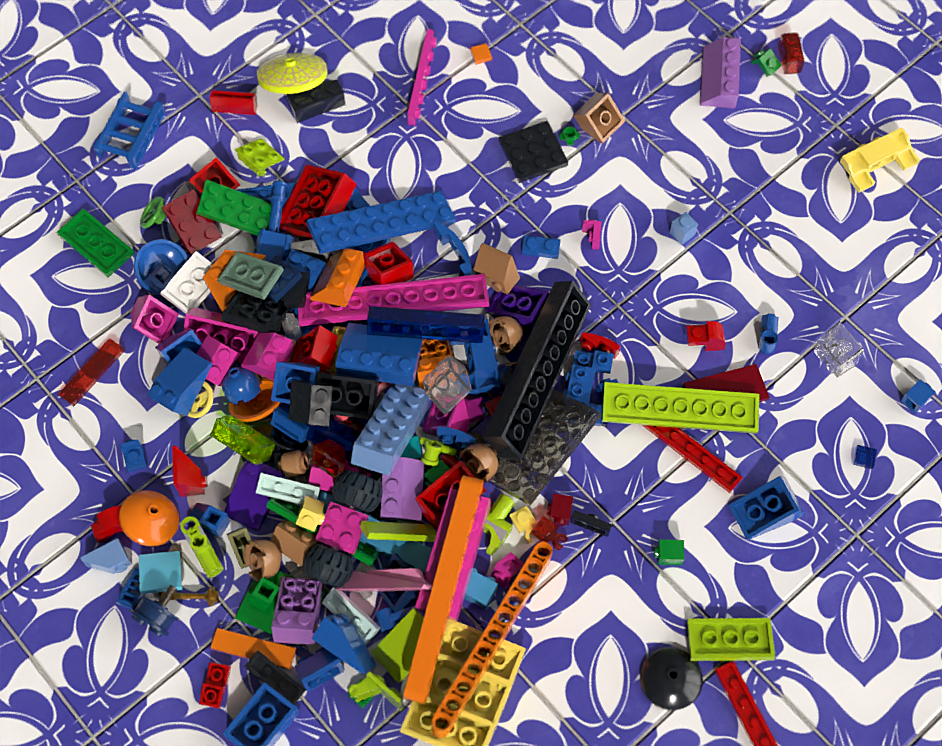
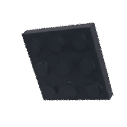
M548 120L498 138L518 183L568 166L569 162Z
M238 291L222 313L221 320L260 333L278 334L294 308H286L283 297L276 303L268 296L263 300Z

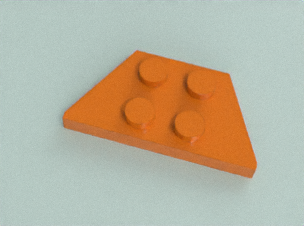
M225 250L203 276L206 286L209 288L222 312L227 308L238 290L220 285L217 280L237 251ZM241 252L262 260H266V256L264 254Z

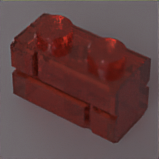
M799 33L781 34L778 48L784 74H799L802 72L805 63Z

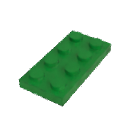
M206 180L196 214L258 236L261 229L268 230L272 203Z
M84 208L56 232L61 239L107 278L135 254L133 249Z

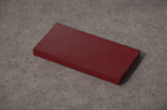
M757 364L684 382L683 384L684 388L759 394V403L770 398Z

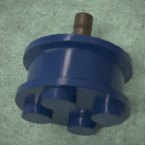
M170 585L159 602L156 600L152 601L141 593L140 602L135 609L129 610L133 614L131 618L143 626L145 623L149 624L150 627L148 629L160 637L163 634L168 636V629L174 620L178 621L179 618L167 611L168 608L165 606L177 588Z

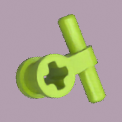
M421 437L419 441L420 444L426 447L421 461L427 465H438V455L441 452L454 457L458 452L457 449L444 445L439 440Z

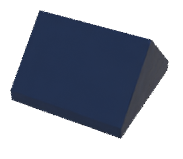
M394 553L383 570L410 568L397 553ZM420 590L378 592L393 611L397 612L418 600Z

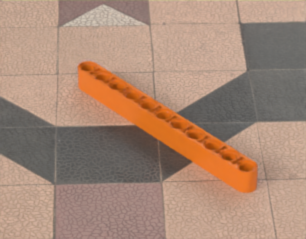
M462 476L405 687L404 699L422 704L426 703L484 480Z
M539 542L534 547L434 714L431 731L434 736L444 738L451 732L548 567L553 552L549 543ZM543 552L547 556H540L538 553ZM534 568L538 572H531L529 569ZM524 584L528 586V588L522 589L519 587V585ZM516 601L518 605H511L509 602ZM505 617V618H507L509 621H508V622H501V621L499 620V618ZM495 634V635H497L499 638H498V639H491V638L489 637V635ZM485 651L489 655L483 657L479 655V652ZM474 668L478 670V673L470 674L468 670ZM460 686H465L468 688V690L466 692H460L457 688ZM455 704L458 708L449 710L447 705ZM444 722L447 726L441 729L436 726V723Z

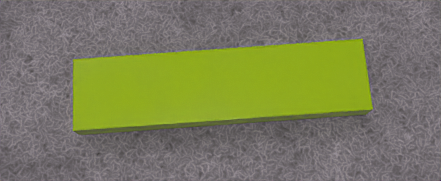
M362 521L360 524V528L367 539L435 542L437 531L431 524Z

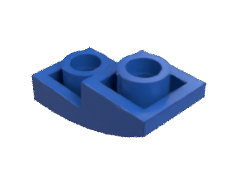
M438 426L437 435L439 441L445 444L456 443L458 450L462 451L466 447L477 443L475 438L462 431Z

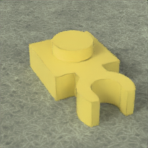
M527 506L509 515L518 533L525 532V540L528 544L531 543L530 534H535L540 539L539 530L533 528L537 522Z

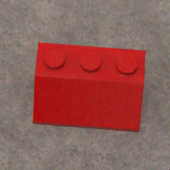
M461 460L415 498L425 518L437 532L450 488L459 490L463 475L475 478ZM484 487L482 488L481 495L486 492Z

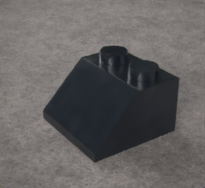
M292 380L289 420L308 425L329 426L332 383Z

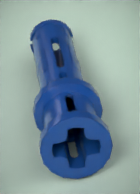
M273 181L272 186L274 188L273 194L270 196L272 207L268 231L279 233L282 207L286 203L285 193L286 189H288V184L283 181Z

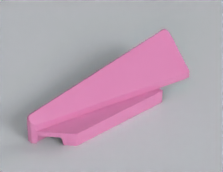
M410 568L367 570V573L353 571L349 581L343 586L337 587L336 590L351 592L432 590L433 586L425 581L420 569Z

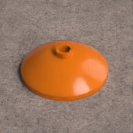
M268 378L260 379L262 382L260 384V392L248 402L244 403L243 400L237 401L238 404L229 402L228 408L231 416L241 422H253L273 413L274 409L281 403L271 401L274 381Z
M143 490L135 492L125 499L119 511V521L124 533L131 540L145 546H158L171 540L177 532L179 513L173 502L165 495L155 491Z

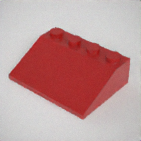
M306 165L282 211L279 230L303 241L313 240L306 224L307 220L343 212L357 184L345 173Z

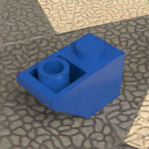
M196 503L188 517H195L203 530L219 538L222 537L231 522L227 513L202 503Z

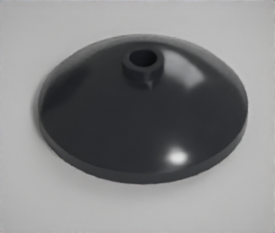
M666 647L654 651L646 658L640 671V684L643 693L651 703L664 710L676 711L690 706L698 698L703 686V675L698 662L690 661V654L679 648ZM674 672L677 678L672 679L669 673Z

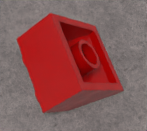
M217 157L187 182L191 189L195 190L199 198L201 197L206 180L234 190L240 186L239 182Z
M393 241L363 254L365 267L375 285L402 283L414 278L413 261Z
M320 325L298 338L291 362L320 366L319 371L330 369L333 364V354L337 348L338 336Z

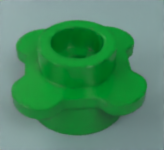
M566 127L563 133L559 134V139L567 142L569 146L573 145L574 141L580 138V133L573 127Z

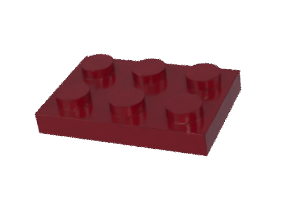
M194 189L161 207L189 255L222 238L212 219L196 214L200 199Z

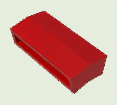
M211 91L209 97L212 112L256 115L257 103L255 93Z

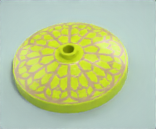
M289 53L276 56L264 62L257 70L259 85L269 92L279 94H293L310 90L321 84L327 77L325 61L316 55L308 53Z

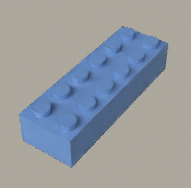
M393 383L354 443L351 463L389 476L426 414L431 392L425 391L422 388Z

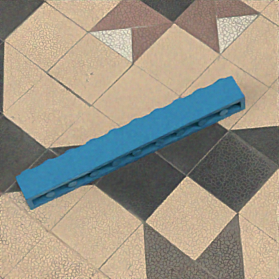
M321 491L317 500L325 503L322 512L326 514L330 502L347 507V505L336 501L331 492L325 493ZM355 509V511L368 515V521L386 522L382 519L378 521L372 518V514L363 511L361 512ZM364 533L362 534L361 542L379 551L381 555L391 559L394 553H397L409 568L420 569L425 576L433 547L425 546V543L422 541L367 539ZM473 567L464 599L486 610L498 590V583L491 576L485 575L484 577L480 575L478 570Z

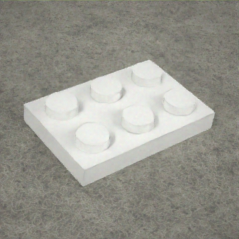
M196 251L160 294L185 314L193 307L198 308L211 293L203 280V276L213 264Z

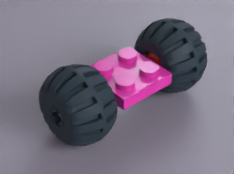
M352 470L342 471L335 479L332 489L334 499L347 505V507L330 502L315 539L331 547L328 548L320 544L313 545L305 554L302 564L305 575L335 587L343 586L349 581L353 573L352 558L338 550L355 554L363 534L360 524L362 521H368L369 518L368 515L357 512L355 509L367 513L372 512L381 502L383 494L382 485L379 481Z

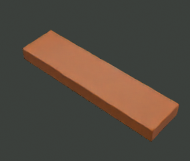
M219 628L216 630L211 645L212 650L251 659L259 650L275 665L291 670L297 651L293 647Z

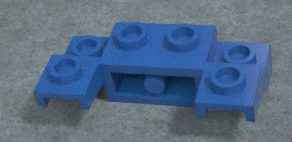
M475 319L467 323L448 325L446 329L449 345H464L469 375L457 376L456 378L458 395L477 396L480 392H498L500 389L498 381L499 364L498 360L495 359V344L492 343L488 319Z
M575 351L572 371L568 370L566 382H569V386L564 388L562 399H565L566 403L562 424L601 427L602 405L589 403L595 373L610 374L614 354L595 351L594 354Z

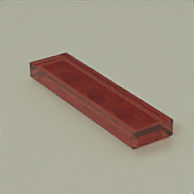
M109 338L58 393L59 397L74 407L123 354L124 348Z

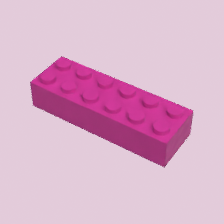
M450 488L424 576L425 581L432 586L458 490ZM480 496L448 618L450 620L458 622L490 510V498ZM420 590L415 606L418 611L426 613L432 590Z

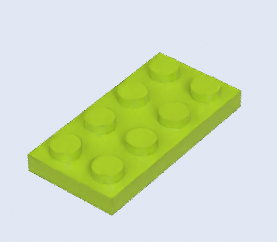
M704 618L687 620L690 661L775 659L771 618Z

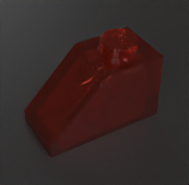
M331 439L318 443L313 447L310 462L336 479L345 468V448Z

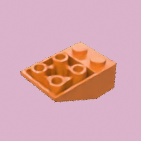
M446 332L427 335L423 338L416 374L419 388L427 390L456 384V366Z

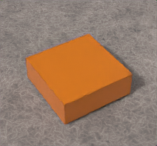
M487 43L470 48L476 65L492 60Z

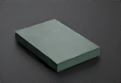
M237 251L217 281L220 285L265 300L284 269L280 265Z

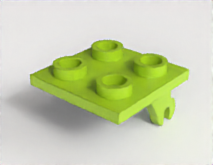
M369 672L364 680L349 687L351 698H356V702L381 693L400 711L403 709L402 695L393 687L389 689L385 684L386 681L377 673L373 675Z

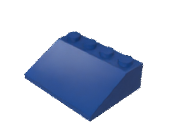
M348 323L339 347L336 370L341 373L377 377L380 382L414 386L424 333Z

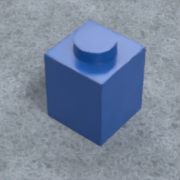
M920 379L904 395L900 402L916 414L931 399L935 391L928 383Z

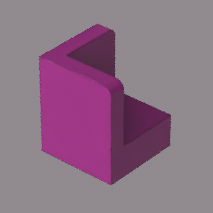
M464 396L470 424L481 421L483 419L482 397Z

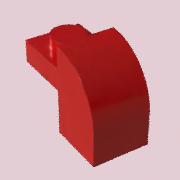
M707 321L704 325L686 326L688 346L704 345L705 351L724 350L726 342L721 323Z
M122 505L108 508L96 515L98 520L91 527L97 543H104L114 533H124L119 521V511Z

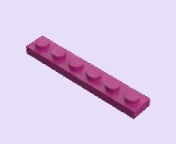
M427 29L407 114L408 125L415 126L416 120L420 119L421 108L419 107L424 102V94L422 93L423 90L427 89L426 76L430 75L431 69L429 62L433 61L434 51L432 49L436 48L437 37H434V30Z

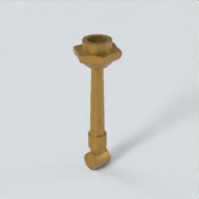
M213 586L205 594L175 592L170 600L205 599L208 605L212 607L219 601V591L215 590ZM160 592L159 600L165 592Z

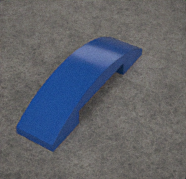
M438 221L434 222V232L442 246L449 243L461 262V265H459L460 276L472 275L471 261L464 244L447 226Z

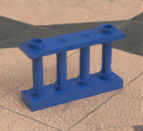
M124 92L118 99L117 106L99 139L94 143L97 157L102 158L105 151L126 157L130 168L137 170L166 114L163 103L156 101L153 107H144L131 103L128 93ZM128 109L149 115L144 122L124 117ZM120 123L141 129L137 136L116 130ZM115 137L134 144L131 150H124L111 146L109 143Z

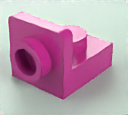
M593 219L583 220L582 232L589 233V242H592V249L599 250L602 221Z
M510 552L495 565L491 577L503 588H506L510 581L519 574L524 563Z

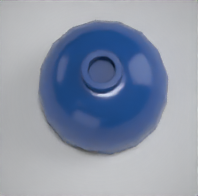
M242 366L234 367L223 378L222 390L230 403L238 404L237 401L241 400L245 403L257 396L261 390L260 384L262 382L256 373Z

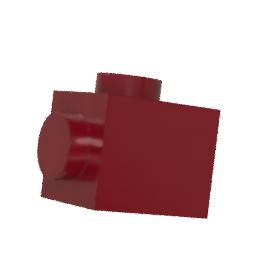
M553 494L552 504L548 503L546 515H550L549 522L560 527L569 525L573 496Z

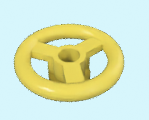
M205 381L202 387L206 391L198 394L192 410L188 414L191 418L204 416L213 404V390Z

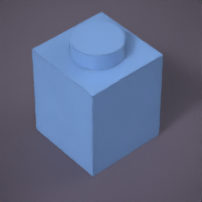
M685 212L672 221L669 233L683 245L695 236L698 223Z

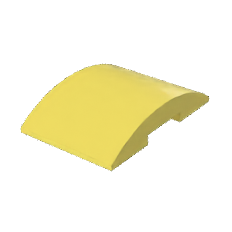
M448 619L426 703L422 704L412 701L400 732L433 746H489L526 648L506 640L503 641L451 732L444 738H438L431 731L432 718L483 634V631ZM489 635L491 639H498V637ZM485 651L479 652V655L483 657L489 655ZM471 668L468 672L470 674H477L478 670ZM460 686L457 688L460 692H466L468 690V688L465 686ZM455 704L447 705L449 710L458 708ZM444 722L436 723V726L441 729L447 726Z

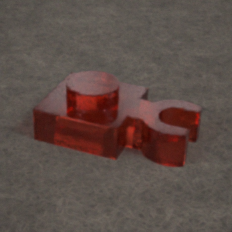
M545 516L539 519L530 532L542 542L548 543L550 541L552 546L558 551L563 547L558 540L563 543L568 540L566 535L556 532L559 527Z

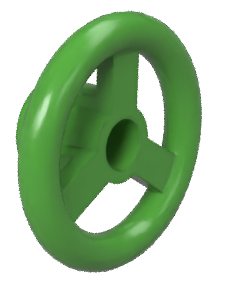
M158 196L146 206L140 218V226L142 228H148L154 223L159 225L164 221L166 215L161 209L164 206L163 197Z

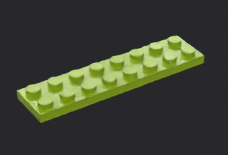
M604 382L602 422L757 434L759 431V394Z

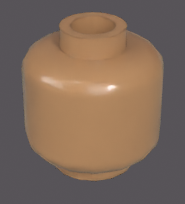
M300 450L285 452L282 454L281 460L278 461V468L288 478L302 476L309 469V460L307 455L303 454Z

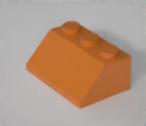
M344 248L330 257L312 292L310 300L346 307L365 268L363 251Z

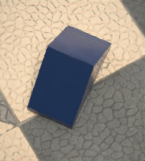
M161 261L143 282L158 294L166 288L176 272L164 261Z

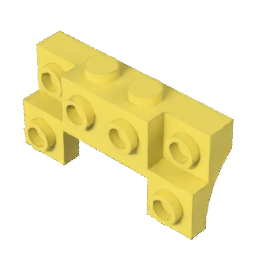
M901 127L881 138L876 137L872 142L866 145L862 144L856 150L843 155L840 163L850 175L848 180L857 192L860 193L875 184L870 172L894 160L904 171L918 164L920 159L911 146L908 134Z

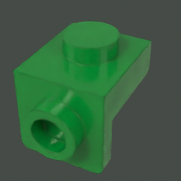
M771 49L758 51L754 55L755 58L751 61L752 65L758 63L767 77L771 76L782 66Z

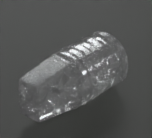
M286 313V319L282 321L285 336L288 339L297 340L302 335L299 321L293 313Z

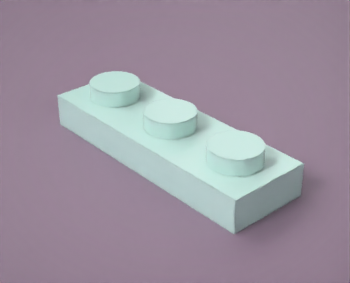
M261 473L256 494L302 505L305 496L317 500L320 488Z
M333 587L322 603L333 614L342 613L350 619L349 622L357 629L364 644L369 643L380 627L341 590H336L337 587Z

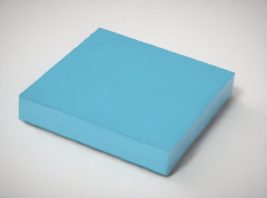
M180 551L139 555L140 594L165 592L170 585L177 588V590H182Z

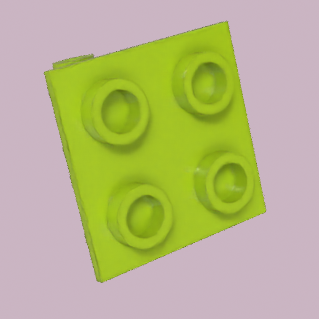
M261 138L235 149L238 159L244 162L249 169L253 170L257 176L261 177L266 175V168L285 160Z

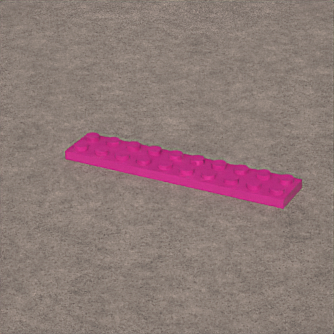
M485 274L355 287L346 307L310 300L312 292H307L305 307L298 308L299 326L489 307Z

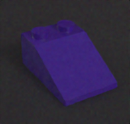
M515 285L508 294L496 292L485 312L495 318L500 316L512 317L522 326L523 331L531 333L549 292Z
M248 457L237 477L224 512L227 513L229 519L258 532L271 510L266 505L272 498L256 494L261 473L283 479L286 478L283 472Z

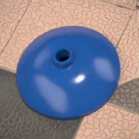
M161 239L153 240L145 244L136 254L134 273L144 289L156 294L143 282L161 261H164L177 273L189 259L184 250L176 243Z

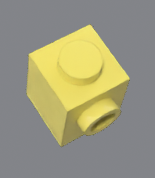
M305 496L295 524L315 531L317 525H321L325 518V514L322 513L325 503Z

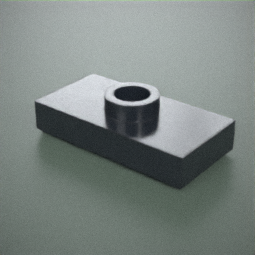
M576 510L572 514L571 524L606 537L609 536L612 524L600 520L594 514L586 515Z

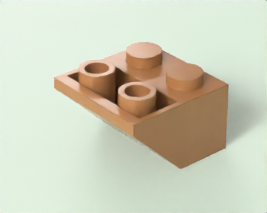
M288 519L276 526L270 540L282 554L300 566L303 564L305 554L313 545L323 544L315 540L316 535Z

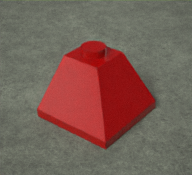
M172 446L173 484L181 497L204 495V488L208 486L207 476H204L201 469L177 446Z

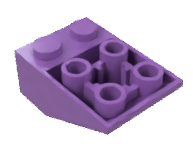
M282 577L272 623L274 642L315 645L316 641L311 638L319 625L322 582L315 579Z

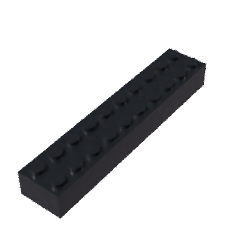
M574 281L554 283L483 435V438L503 460L523 459L591 307L590 302Z

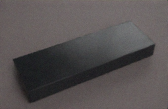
M259 650L244 666L261 682H265L293 705L296 704L306 691Z

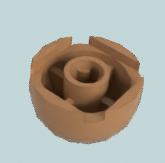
M500 316L488 322L490 324L489 329L492 343L495 344V349L497 347L501 351L499 352L500 355L509 354L519 348L523 339V329L515 319L508 316Z
M474 443L460 452L459 459L463 458V464L476 479L484 480V483H486L496 474L498 458L493 448L483 443Z
M265 539L250 541V544L245 546L244 551L245 565L250 566L251 572H248L250 577L255 581H260L262 577L268 579L274 576L281 565V551L278 550L273 542Z

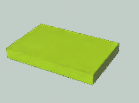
M413 608L371 651L397 683H400L410 673L424 617L416 608Z

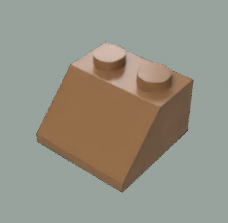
M595 93L573 115L581 129L600 143H604L625 122L609 93Z
M484 243L480 245L474 267L475 275L485 274L487 286L492 287L496 292L508 294L520 279L512 255Z

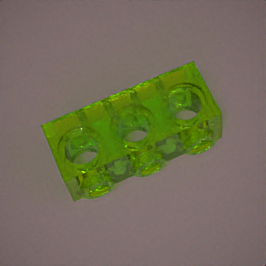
M230 414L217 418L210 433L211 437L255 465L268 461L275 447L273 441Z

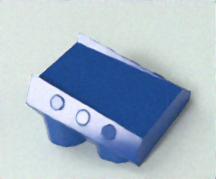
M263 228L258 233L253 253L264 254L266 256L265 261L268 262L275 256L286 261L291 252V244L294 242V238L289 234L276 233Z

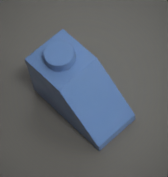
M118 538L80 557L87 567L111 574L124 572L128 566L132 565Z

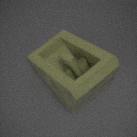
M245 526L227 533L241 569L248 567L245 565L244 551L245 546L252 541Z

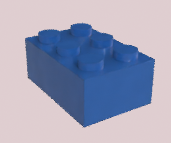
M264 682L224 731L223 735L235 746H274L300 712L297 707Z

